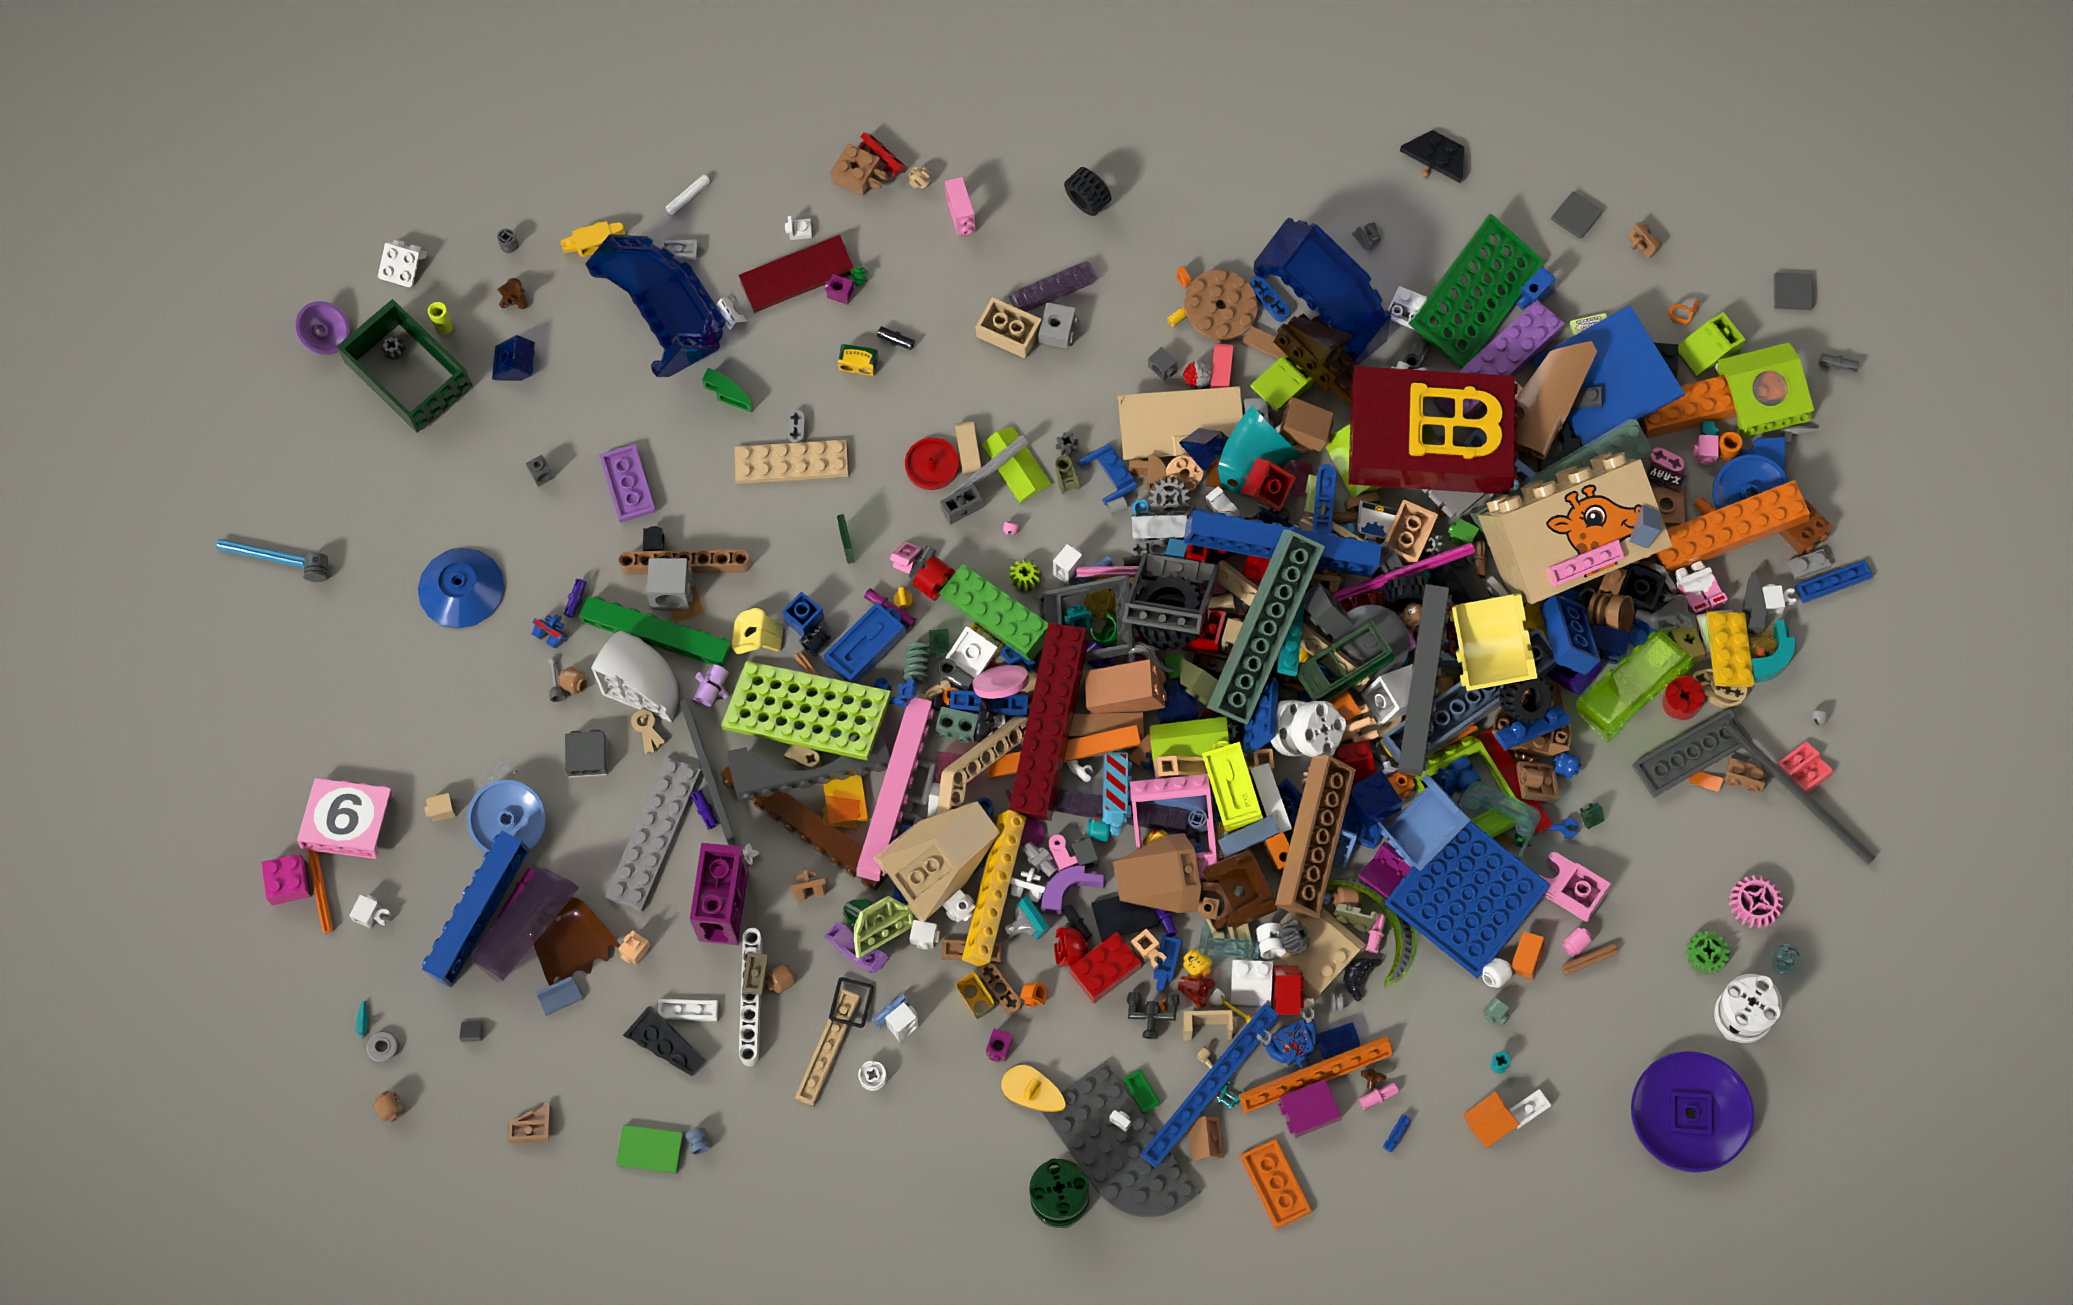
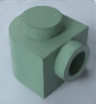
M1493 998L1483 1010L1485 1013L1484 1017L1489 1022H1495L1498 1025H1504L1510 1017L1508 1015L1509 1007L1496 998Z

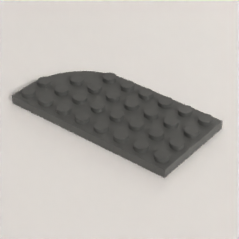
M1103 1063L1061 1093L1066 1103L1064 1110L1057 1112L1041 1111L1098 1193L1114 1208L1137 1217H1158L1180 1209L1200 1195L1197 1188L1170 1152L1157 1168H1154L1140 1156L1157 1133L1106 1063ZM1114 1110L1118 1113L1122 1111L1130 1117L1131 1126L1127 1132L1109 1121L1110 1115Z

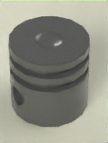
M322 553L306 554L304 579L311 582L325 581L327 579L328 556Z

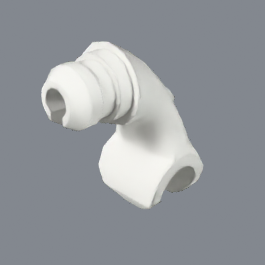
M1077 760L1066 762L1072 773L1080 777L1084 782L1091 780L1090 774H1093L1091 766L1081 767L1078 765Z

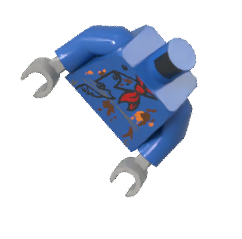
M1309 1007L1310 1014L1305 1016L1304 1010H1301V1015L1306 1019L1305 1021L1301 1019L1272 1035L1269 1031L1263 1030L1266 1034L1263 1039L1261 1035L1257 1034V1039L1264 1042L1263 1046L1271 1058L1280 1063H1286L1288 1066L1297 1062L1300 1069L1312 1065L1307 1057L1313 1053L1317 1043V1029L1313 1019L1315 1013L1312 1008Z

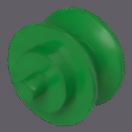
M859 264L855 268L850 269L853 275L849 279L856 286L867 282V278L864 276L868 275L869 272L862 265Z

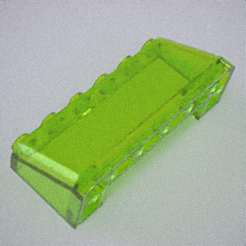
M1661 630L1658 632L1653 631L1647 637L1648 641L1642 645L1640 643L1633 650L1634 653L1629 658L1627 656L1619 662L1620 666L1615 671L1611 669L1604 676V681L1595 683L1590 688L1591 692L1587 696L1582 695L1576 701L1577 706L1575 710L1607 743L1622 731V726L1668 684L1676 677L1683 676L1693 667L1694 658Z

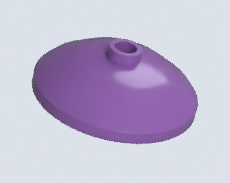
M316 301L305 305L295 319V333L299 342L307 350L318 355H331L338 352L337 345L350 335L347 317L337 306L328 302Z

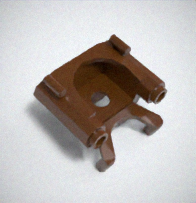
M1247 849L1206 866V869L1203 870L1205 879L1211 882H1200L1201 892L1214 891L1221 896L1224 903V911L1214 924L1217 930H1223L1225 923H1227L1228 927L1237 928L1277 911L1273 893L1251 850ZM1236 886H1241L1245 892L1244 896L1237 897L1233 889Z

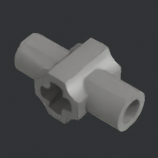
M1032 842L1024 846L1022 851L1029 857L1027 862L1038 873L1043 871L1048 878H1051L1058 871V868L1051 862L1053 860L1052 856L1043 847L1038 849Z

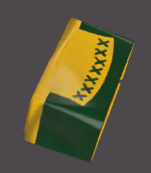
M842 344L838 359L839 371L874 376L879 357L878 351L872 348Z
M974 971L957 982L958 992L977 1020L995 1009L992 997ZM967 985H974L977 988L978 992L975 997L967 998L964 995L963 991ZM978 1001H985L988 1004V1009L981 1014L976 1013L974 1005Z

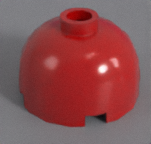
M1059 927L1057 929L1055 938H1058V944H1054L1056 964H1060L1059 967H1070L1088 952V943L1084 940L1081 932L1074 928Z

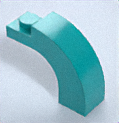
M1776 620L1772 627L1776 644L1775 653L1769 657L1751 659L1754 683L1766 682L1780 675L1793 656L1795 637H1789L1788 626H1785L1784 620Z

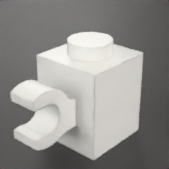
M1768 584L1762 587L1766 615L1782 614L1786 607L1785 604L1792 605L1796 602V598L1790 599L1788 595L1794 593V589H1787L1783 594L1781 585Z
M360 895L349 916L354 922L371 928L375 921L380 925H386V922L381 920V916H390L391 913L387 909H381L382 907L375 897Z

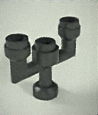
M1129 992L1127 996V1003L1129 1005L1128 1019L1145 1020L1148 1018L1147 1030L1143 1031L1142 1037L1158 1039L1159 1033L1155 1031L1156 1019L1176 1021V1010L1180 1002L1179 995L1167 994L1165 1001L1167 1012H1160L1161 1006H1159L1157 1001H1147L1144 1012L1138 1011V1005L1141 1003L1140 993Z

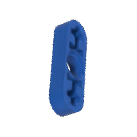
M1253 278L1250 285L1256 294L1257 300L1276 321H1286L1290 313L1288 305L1263 278ZM1255 284H1257L1258 286L1261 285V289L1258 287L1255 288ZM1267 296H1272L1275 301L1267 303L1264 299ZM1278 309L1281 312L1285 311L1284 315L1282 313L1278 314Z

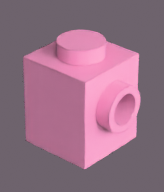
M1698 436L1696 445L1693 446V456H1696V463H1701L1702 465L1716 463L1718 458V436Z

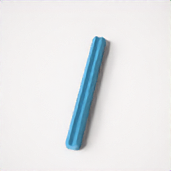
M218 539L216 543L218 550L304 568L305 557L224 539Z

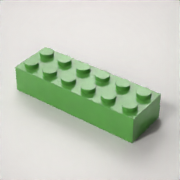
M964 564L960 566L939 592L944 602L1031 662L1044 646L1048 623Z

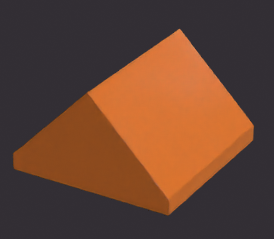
M1497 1091L1463 1114L1472 1132L1487 1148L1520 1125Z

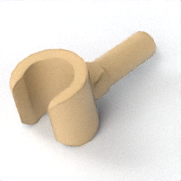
M1208 918L1206 921L1211 929L1213 942L1215 944L1225 943L1224 932H1217L1212 920Z
M1202 1048L1197 1054V1058L1211 1069L1213 1064L1208 1059L1211 1053L1206 1048Z

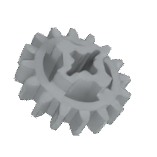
M1167 477L1165 482L1161 478L1160 484L1154 483L1156 488L1150 489L1153 495L1148 496L1149 500H1153L1150 506L1156 507L1154 510H1160V512L1172 511V509L1165 508L1174 507L1175 509L1178 508V511H1184L1182 507H1188V503L1185 500L1190 499V497L1185 495L1188 489H1182L1184 487L1183 482L1178 484L1177 478L1171 481L1170 477ZM1165 486H1173L1171 489L1164 488ZM1159 492L1161 499L1157 503V494ZM1181 492V502L1179 503L1177 496ZM1167 494H1168L1169 496L1172 495V498H1173V499H1172L1171 501H1170L1169 499L1166 500V497H1165V496H1166Z

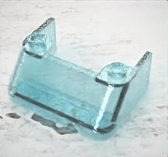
M1481 781L1471 782L1458 806L1461 809L1463 807L1468 810H1476L1482 805L1515 821L1517 833L1526 838L1517 857L1521 860L1540 822L1541 814L1539 810Z

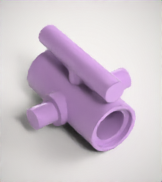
M715 664L709 668L706 675L698 672L695 679L700 681L701 685L692 701L711 707L716 696L726 699L729 693L724 690L722 685L729 672Z

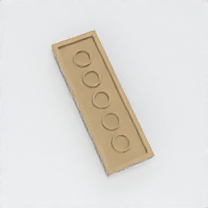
M847 440L735 447L736 484L848 477Z

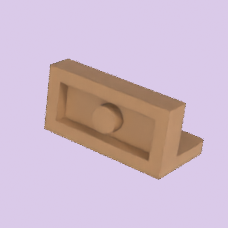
M1204 1116L1196 1119L1189 1128L1192 1160L1224 1158L1219 1118Z

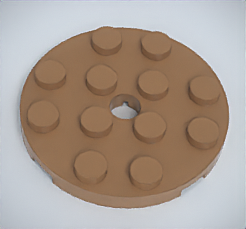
M1211 270L1199 275L1188 287L1184 298V311L1192 324L1191 326L1202 336L1215 341H1230L1245 334L1250 326H1252L1258 310L1256 294L1251 285L1240 275L1227 270ZM1223 301L1226 308L1219 309L1216 303Z

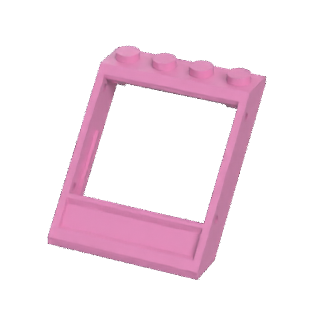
M1208 774L1131 781L1130 789L1136 850L1142 848L1136 802L1206 795L1210 852L1195 853L1200 881H1207L1203 870L1206 869V866L1217 862Z

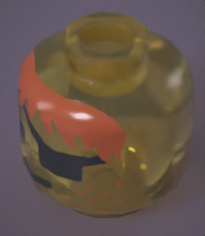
M1766 632L1752 636L1749 639L1750 655L1754 658H1765L1774 654L1775 650H1777V642L1774 636Z

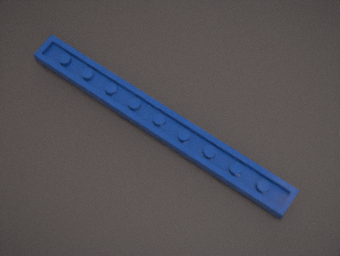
M1264 1003L1140 1155L1154 1168L1160 1165L1259 1044L1260 1040L1257 1039V1034L1261 1035L1263 1039L1266 1035L1263 1030L1269 1031L1281 1015H1276V1012Z

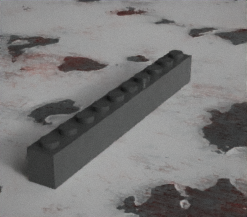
M1428 584L1425 586L1397 772L1400 774L1421 777L1422 771L1427 769L1428 759H1424L1425 752H1429L1431 741L1427 740L1428 734H1432L1433 728L1430 716L1435 714L1436 704L1432 702L1433 697H1437L1439 687L1435 685L1436 678H1440L1441 667H1438V661H1442L1444 649H1440L1441 642L1445 643L1446 631H1443V626L1448 623L1449 613H1446V606H1450L1452 595L1448 594L1449 588Z

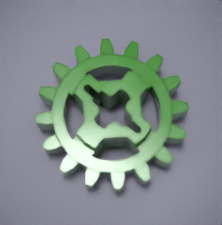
M1706 930L1704 935L1698 932L1696 937H1691V942H1688L1686 945L1689 950H1686L1685 955L1690 956L1687 960L1688 963H1694L1692 969L1698 967L1699 973L1706 970L1707 975H1709L1711 970L1717 973L1719 968L1723 969L1725 967L1724 963H1727L1729 960L1727 955H1729L1730 950L1725 949L1728 943L1721 942L1723 936L1717 938L1716 932L1709 935L1708 930ZM1702 941V946L1695 948L1696 944ZM1720 957L1719 961L1713 964V959Z

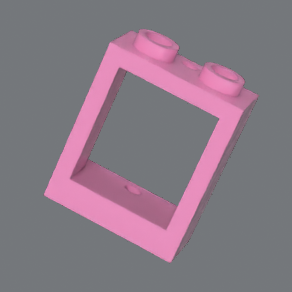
M963 178L945 181L946 200L958 236H966L976 232L974 211Z

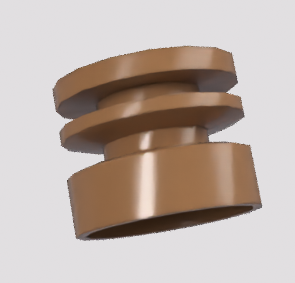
M1596 592L1592 596L1588 607L1587 618L1591 631L1627 635L1634 620L1635 609L1633 599L1629 595L1615 594L1613 596L1611 593Z

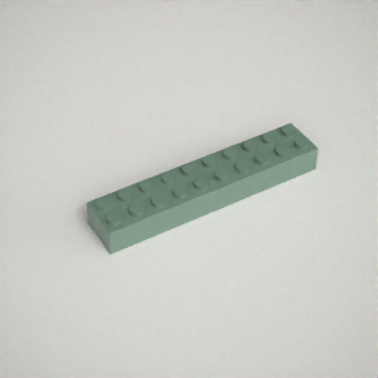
M1628 419L1510 489L1508 496L1520 495V498L1523 497L1521 488L1536 481L1543 480V483L1555 481V483H1558L1555 474L1570 467L1577 466L1580 469L1590 466V469H1592L1590 459L1604 453L1612 452V455L1624 452L1627 459H1643L1652 454L1653 450L1637 419ZM1485 503L1469 514L1476 527L1480 528L1479 532L1486 545L1489 546L1478 517L1479 514L1489 511Z
M1283 530L1206 708L1248 725L1325 548L1324 545L1294 531Z

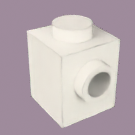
M913 920L909 938L910 944L917 945L921 949L934 948L935 942L938 943L940 938L937 924Z

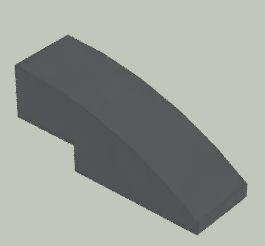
M1752 572L1747 583L1742 613L1749 615L1747 633L1761 636L1765 628L1766 605L1757 574Z

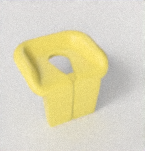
M752 608L741 612L734 623L732 637L733 652L743 654L761 647L780 651L784 625L766 616L765 612L760 608ZM749 627H757L756 632L746 637V631Z

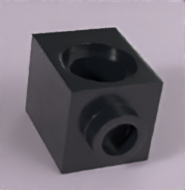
M657 526L643 528V551H664L665 535L663 529Z

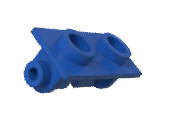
M1438 768L1436 782L1452 797L1458 771Z

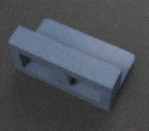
M573 976L535 992L546 1016L583 1000Z

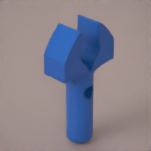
M1566 818L1564 823H1552L1553 826L1547 829L1561 832L1564 835V839H1572L1578 832L1569 831L1567 827L1578 828L1579 824L1572 818Z

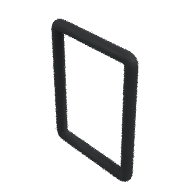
M840 977L837 982L829 1019L834 1022L863 1028L874 990L873 985ZM842 981L870 988L861 1024L833 1017Z

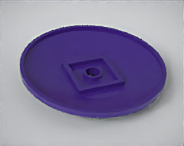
M1685 1051L1664 1056L1651 1064L1643 1072L1632 1094L1631 1119L1638 1139L1654 1158L1676 1170L1701 1173L1723 1167L1736 1158L1743 1150L1752 1133L1754 1107L1746 1084L1728 1064L1708 1054ZM1687 1109L1695 1111L1696 1117L1694 1119H1689L1686 1116L1685 1111Z

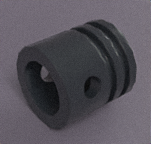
M815 624L799 642L807 652L816 656L831 641V637L822 627Z

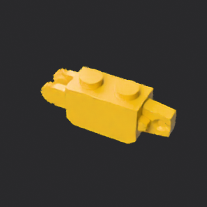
M607 221L597 222L588 227L577 228L572 231V236L560 242L564 253L578 251L580 256L586 257L612 249L614 246L613 241L624 238L626 232L624 231V225L619 222L609 225Z

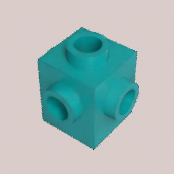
M1076 604L1066 609L1067 616H1064L1065 625L1086 628L1087 631H1090V622H1093L1091 611H1087L1085 605Z

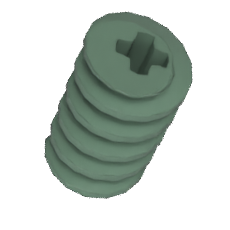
M914 642L907 645V653L905 654L906 667L904 668L905 674L903 676L905 682H907V678H911L918 685L926 684L922 679L928 677V674L923 672L927 671L928 667L923 664L929 663V660L924 658L930 656V653L925 651L930 649L929 644Z

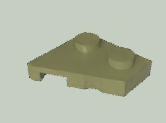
M1338 903L1333 916L1339 922L1350 923L1360 931L1366 930L1369 932L1378 913L1371 912L1369 916L1362 914L1360 908Z

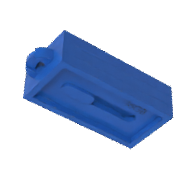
M876 602L823 655L825 663L846 682L857 684L906 635L905 627L900 623V613L894 608L885 610Z

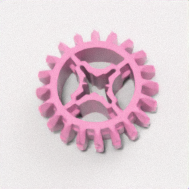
M1752 875L1750 880L1744 877L1743 882L1738 881L1736 883L1737 886H1733L1731 889L1733 893L1729 895L1731 899L1729 906L1734 907L1731 913H1737L1736 920L1743 919L1742 925L1749 922L1750 928L1754 924H1756L1758 929L1762 927V924L1768 927L1769 922L1774 923L1776 921L1775 917L1781 915L1779 911L1783 909V905L1780 904L1783 902V898L1778 897L1781 894V890L1775 891L1774 889L1777 885L1773 884L1771 886L1769 884L1770 879L1764 882L1763 876H1760L1758 880H1756L1755 875ZM1747 889H1759V891L1756 892V893H1753V892H1751V891H1748V892H1747V891H1745V890H1747ZM1765 894L1769 897L1771 905H1769V902L1765 899ZM1758 896H1760V898L1758 899V904H1756L1755 907L1752 908V906L1754 905L1753 901L1757 899ZM1741 898L1743 899V902L1747 904V910L1743 907ZM1755 911H1760L1762 913L1766 912L1767 914L1754 915L1753 913Z

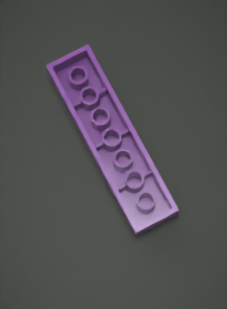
M1536 300L1459 372L1516 376L1533 358L1537 357L1562 333L1565 323ZM1434 398V403L1451 418L1455 416V400L1453 398ZM1464 399L1463 417L1469 419L1484 403L1476 399Z

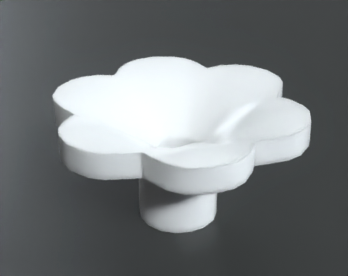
M1386 761L1383 762L1384 770L1377 775L1379 777L1391 774L1394 771H1398V768L1392 767L1391 762Z

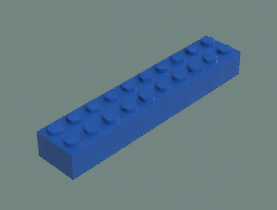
M1204 509L1193 510L1186 521L1183 542L1185 544L1271 559L1285 529L1294 531L1325 546L1316 568L1370 577L1379 567L1381 545L1376 544L1372 540L1359 541L1355 537L1342 538L1334 533L1326 535L1321 534L1317 530H1301L1300 527L1296 526L1288 528L1283 527L1279 523L1267 524L1257 519L1252 521L1245 520L1242 516L1229 517L1224 513H1207Z

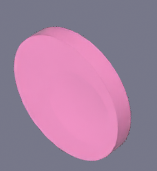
M1002 665L987 669L974 678V692L980 697L992 699L1013 695L1028 685V672L1025 668L1017 665Z

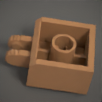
M849 143L830 171L833 183L858 195H863L868 186L877 190L880 189L882 184L873 178L876 177L885 181L888 176L879 170L881 167L879 157Z

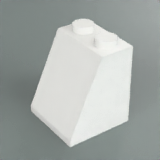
M1413 664L1379 676L1361 694L1380 727L1406 714Z

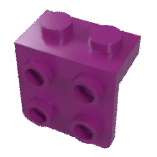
M1384 841L1374 858L1360 872L1359 878L1388 898L1411 867L1405 863L1403 858L1395 851V848Z

